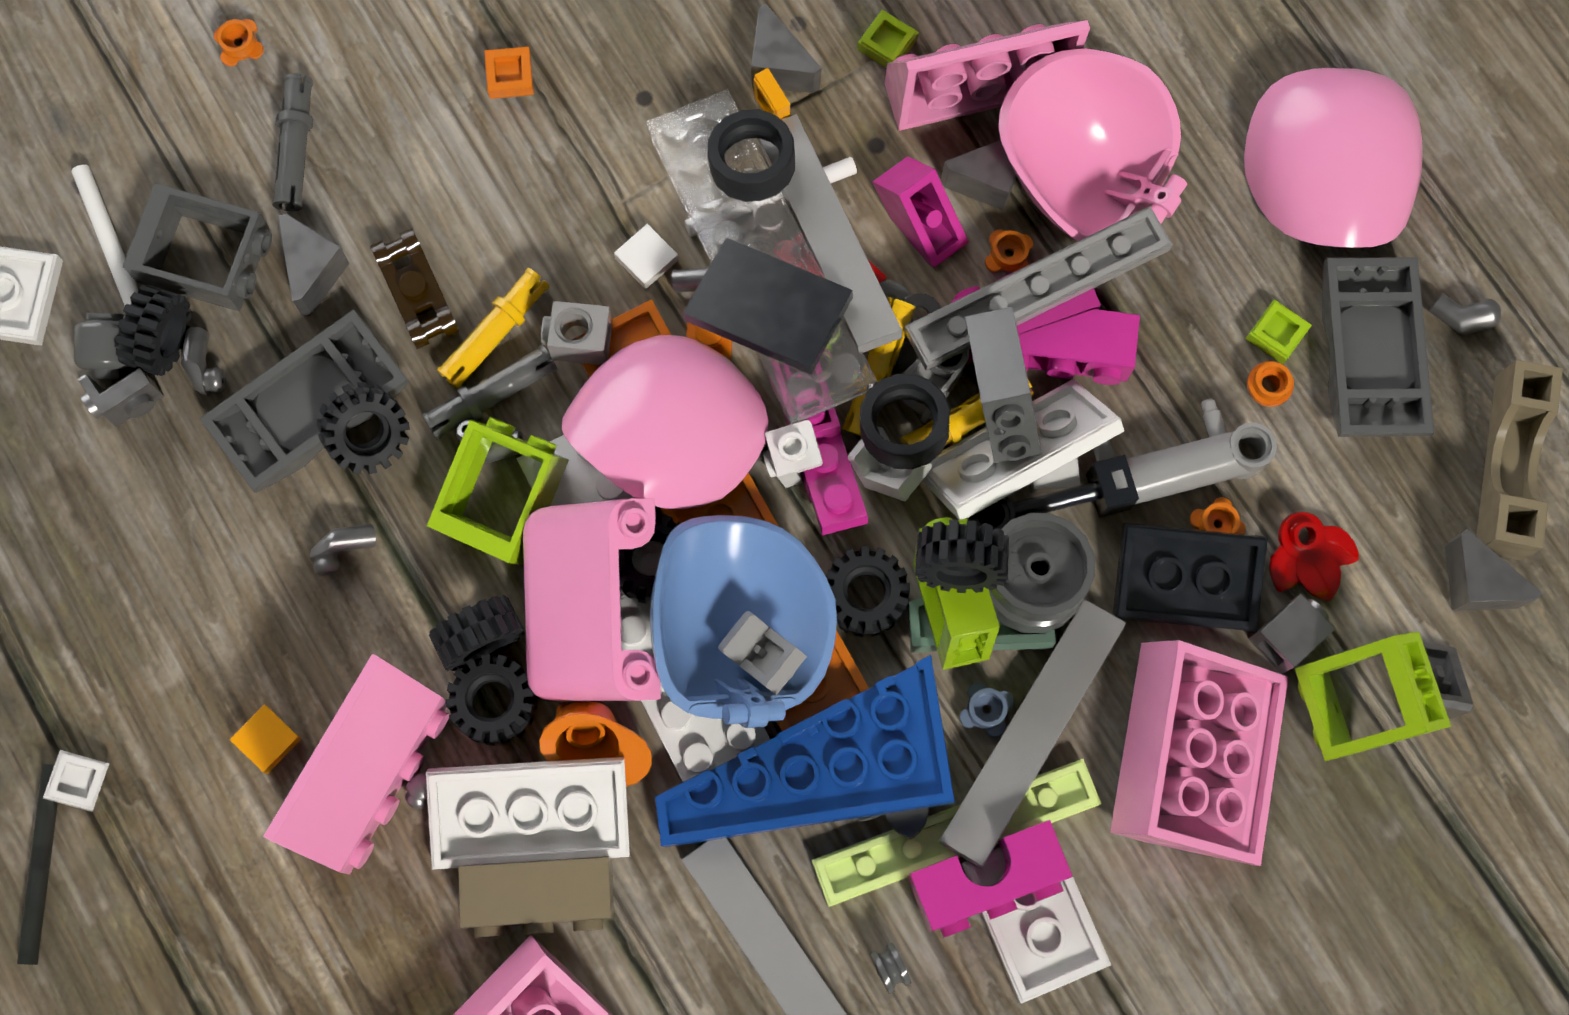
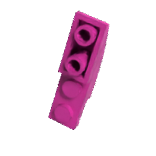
M770 359L787 426L804 420H809L813 425L823 464L801 472L809 502L813 505L822 536L867 524L868 515L851 463L848 460V454L841 436L840 423L820 362L817 363L812 375L778 360Z

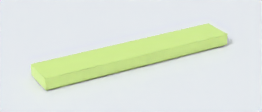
M1084 759L1037 775L1000 839L1050 820L1051 823L1101 805ZM960 805L928 816L924 828L913 839H907L893 829L811 860L827 906H834L903 880L910 873L954 856L961 858V856L939 844L942 835Z

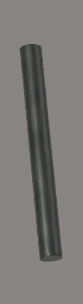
M42 764L17 964L38 965L58 807L57 802L43 799L54 764Z

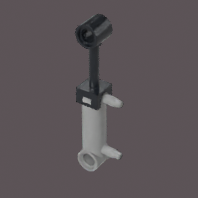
M1207 399L1201 402V408L1203 412L1202 418L1209 438L1126 459L1125 454L1115 457L1110 440L1093 448L1097 462H1094L1086 473L1087 484L1013 503L1006 496L985 509L994 511L1000 519V525L993 528V530L1002 529L1012 519L1029 513H1048L1094 501L1099 518L1131 510L1135 504L1234 478L1250 479L1258 475L1275 457L1277 450L1276 439L1267 427L1258 423H1245L1235 431L1227 433L1221 412L1217 409L1215 400ZM1246 443L1251 445L1256 451L1257 459L1245 458L1239 451L1238 444ZM977 513L967 518L969 521H977L976 526H982L977 518Z

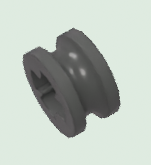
M893 943L886 945L887 948L884 953L880 954L876 951L870 953L873 964L888 994L895 992L894 988L898 983H903L905 986L911 984L906 967Z

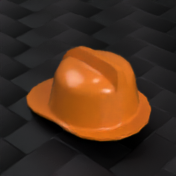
M575 701L570 704L561 702L556 709L555 719L544 728L539 738L540 752L547 761L625 757L626 787L634 785L643 779L652 765L651 750L646 741L634 731L619 724L612 711L598 701Z

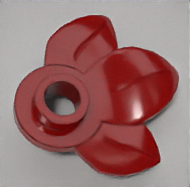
M1296 512L1287 516L1279 527L1278 541L1280 546L1270 558L1269 573L1278 592L1286 591L1299 582L1312 596L1323 601H1331L1341 583L1340 566L1357 562L1359 560L1358 548L1354 540L1342 528L1338 526H1323L1322 522L1315 515L1307 512ZM1303 527L1308 530L1309 535L1308 541L1305 544H1302L1298 537L1299 531Z

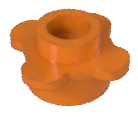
M232 19L226 21L215 30L214 39L221 47L220 59L224 65L233 67L241 60L247 58L255 60L263 55L264 47L262 43L257 41L255 33L258 28L254 21L250 19ZM237 41H243V43L240 46L235 45Z
M995 230L990 234L991 252L985 259V266L990 272L997 273L1002 270L1013 273L1029 265L1027 256L1033 248V240L1030 236L1012 230ZM1011 250L1013 252V256H1006L1005 251Z
M1224 497L1216 498L1213 504L1204 510L1195 509L1190 515V524L1198 528V530L1245 534L1246 531L1245 524L1240 521V516L1232 506V502ZM1215 520L1221 522V528H1216L1213 523Z

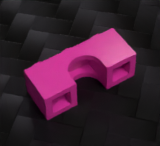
M1048 820L998 841L1005 858V870L1001 879L993 886H980L970 881L964 874L957 856L910 873L907 878L928 932L940 929L943 938L971 928L968 917L987 911L991 920L1017 910L1018 908L1014 900L1033 893L1037 902L1063 892L1061 881L1073 876L1051 821Z

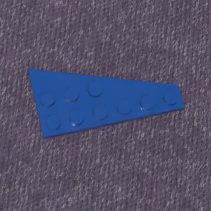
M931 655L916 662V665L875 683V686L852 698L844 699L778 733V736L757 747L753 746L737 754V757L710 771L706 770L656 796L661 846L671 847L955 803Z

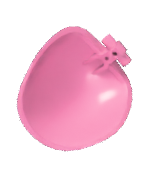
M1087 48L1063 50L1047 55L1033 63L1012 84L999 112L998 128L1001 142L1013 170L1033 203L1060 230L1078 242L1151 206L1160 224H1162L1165 217H1172L1181 203L1179 196L1187 186V182L1182 177L1173 174L1165 186H1162L1178 156L1181 141L1180 119L1169 90L1149 67L1128 57L1106 51Z
M1318 68L1285 76L1272 84L1261 97L1250 121L1244 152L1245 176L1250 191L1269 222L1284 234L1295 239L1316 245L1333 247H1374L1386 244L1397 238L1406 227L1419 188L1423 158L1419 116L1407 91L1385 75L1360 69Z
M658 335L634 342L619 350L605 361L585 382L562 418V431L565 438L580 455L616 486L635 498H655V506L664 509H688L718 501L736 488L748 474L765 445V432L768 431L769 420L760 394L728 358L709 346L691 338Z

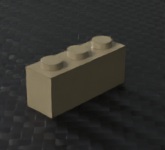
M609 857L458 866L460 928L473 929L474 938L504 936L505 926L523 925L524 935L554 933L553 923L573 922L574 932L603 930V920L615 919L612 859Z

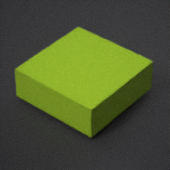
M881 10L858 41L857 50L887 68V63H891L909 52L917 41L919 32L884 10Z
M1274 299L1245 339L1279 363L1284 364L1312 325Z

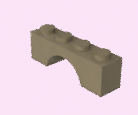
M1516 359L1495 376L1476 537L1500 557L1521 561L1542 550L1544 547L1548 502H1545L1539 493L1538 465L1544 439L1551 423L1558 414L1563 368Z

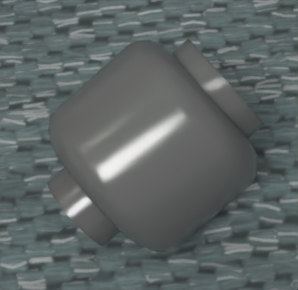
M86 313V320L75 325L74 362L81 369L91 370L92 379L121 380V371L133 369L118 361L120 356L116 355L115 350L119 346V343L115 342L116 335L121 333L118 323L120 319L124 320L125 314Z

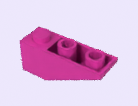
M1092 309L1019 334L1026 371L1029 369L1047 371V375L1059 379H1069L1075 375L1093 377L1094 382L1103 385H1116L1121 381L1126 382L1135 368L1140 315Z

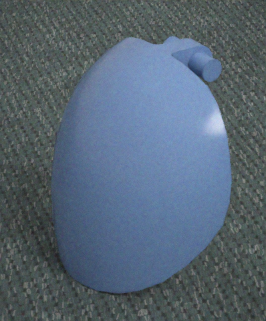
M715 515L692 518L679 524L670 532L663 545L651 596V644L657 673L663 689L673 704L685 712L699 717L723 719L725 724H740L744 728L765 727L768 721L784 720L787 709L799 705L813 694L824 678L832 657L836 638L837 613L835 597L825 574L815 558L798 539L783 528L767 521L744 516ZM746 611L753 613L807 656L777 696L718 649L719 644Z

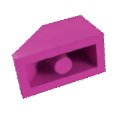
M907 156L872 181L890 219L931 267H936L969 243L934 168Z

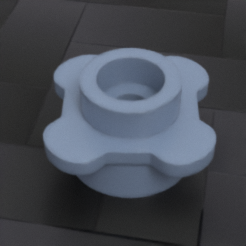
M981 682L972 684L967 690L969 696L967 707L959 715L961 724L966 728L975 726L984 729L992 737L1000 736L1006 729L1004 718L1007 715V711L1014 704L1012 695L1007 691L999 692L992 688H986L985 684ZM984 705L990 706L991 712L989 714L983 713L982 707Z

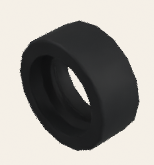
M759 109L740 110L726 116L714 126L707 145L709 169L716 186L727 196L744 202L763 201L778 195L789 185L795 172L794 137L787 124L779 117ZM759 138L769 141L779 151L778 160L770 168L758 173H742L732 170L725 162L726 151L735 143L745 139Z
M896 374L881 379L868 390L861 404L860 435L865 448L879 463L893 469L912 470L929 464L941 454L949 438L950 407L944 393L932 381L916 374ZM899 399L914 400L924 404L930 410L933 417V427L929 435L920 442L911 445L895 444L880 435L877 427V416L880 410L886 404Z

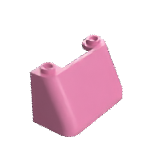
M631 498L549 506L536 509L526 520L523 529L527 680L529 688L539 698L550 701H640L661 699V682L653 656L640 650H622L619 549L642 547L650 541L654 534L656 524L655 498Z

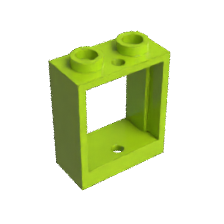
M489 417L487 424L469 420L427 527L507 563L524 564L523 529L525 522L536 509L551 505L569 459L555 454L557 445L550 441L530 435L527 442L513 436L516 427L501 420ZM492 442L542 463L512 537L463 516Z
M947 517L939 518L927 523L925 526L933 527V523L940 521L945 525H949V520L953 519ZM968 519L958 520L959 524H967ZM916 544L915 555H914V560H913V569H914V572H915V570H916L917 544ZM916 576L942 670L989 660L1000 628L989 589L983 587V592L975 593L972 589H966V593H957L958 589L953 588L949 592L940 590V585L934 588L926 585L927 582H920L918 576Z
M1419 631L1394 635L1295 668L1299 680V694L1307 705L1314 727L1313 737L1316 745L1321 749L1325 761L1452 727ZM1382 655L1405 726L1352 741L1329 672Z

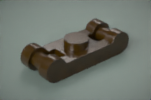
M410 228L401 232V238L387 244H384L382 240L370 247L416 349L430 344L428 339L442 333L449 336L458 332L459 329L414 230ZM410 255L413 264L396 270L393 261ZM433 309L435 310L437 316L420 323L419 315Z

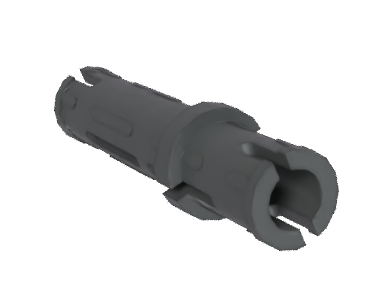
M298 73L284 75L282 111L276 115V125L280 128L272 206L280 210L282 209V203H285L284 211L291 212L299 211L303 206L302 192L307 134L313 128V118L309 115L313 80L305 75L303 83H300L301 74Z
M542 344L534 351L467 389L465 386H462L456 390L458 395L421 415L429 425L428 427L436 440H438L441 436L457 428L461 422L470 419L480 420L483 418L482 412L549 373L557 371L556 364L550 360L551 356Z

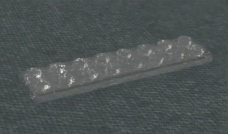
M728 89L646 121L647 131L711 262L727 237L824 278L781 192L763 201L744 202L727 196L716 186L710 174L707 145L714 126L726 116L739 111ZM745 139L737 142L725 153V162L732 170L742 173H758L768 169L754 139ZM843 317L812 375L755 351L790 425L864 395L877 383V379L862 350L857 349Z

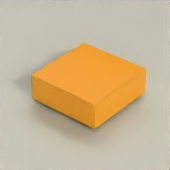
M769 68L755 74L753 79L754 98L763 111L775 114L780 119L789 117L790 102Z
M264 704L229 740L263 773L268 774L302 738L269 706Z

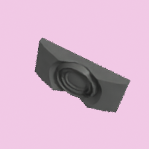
M1418 257L1326 258L1323 266L1322 321L1328 339L1330 360L1328 395L1338 437L1433 435L1434 424Z
M353 309L199 419L252 491L257 493L305 467L324 448L318 437V434L321 433L316 426L317 419L323 418L319 411L322 404L327 406L331 404L328 396L332 392L340 396L344 393L342 386L350 384L353 389L358 388L357 382H366L370 388L375 384L395 398L409 384V381ZM370 412L356 414L348 422L346 432L369 421L375 414Z

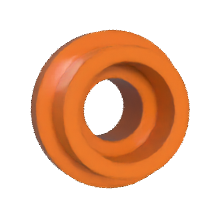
M1265 361L1256 365L1247 377V390L1251 398L1258 404L1266 407H1276L1286 402L1292 395L1294 379L1289 369L1283 364ZM1262 380H1272L1276 385V391L1269 392L1264 389Z

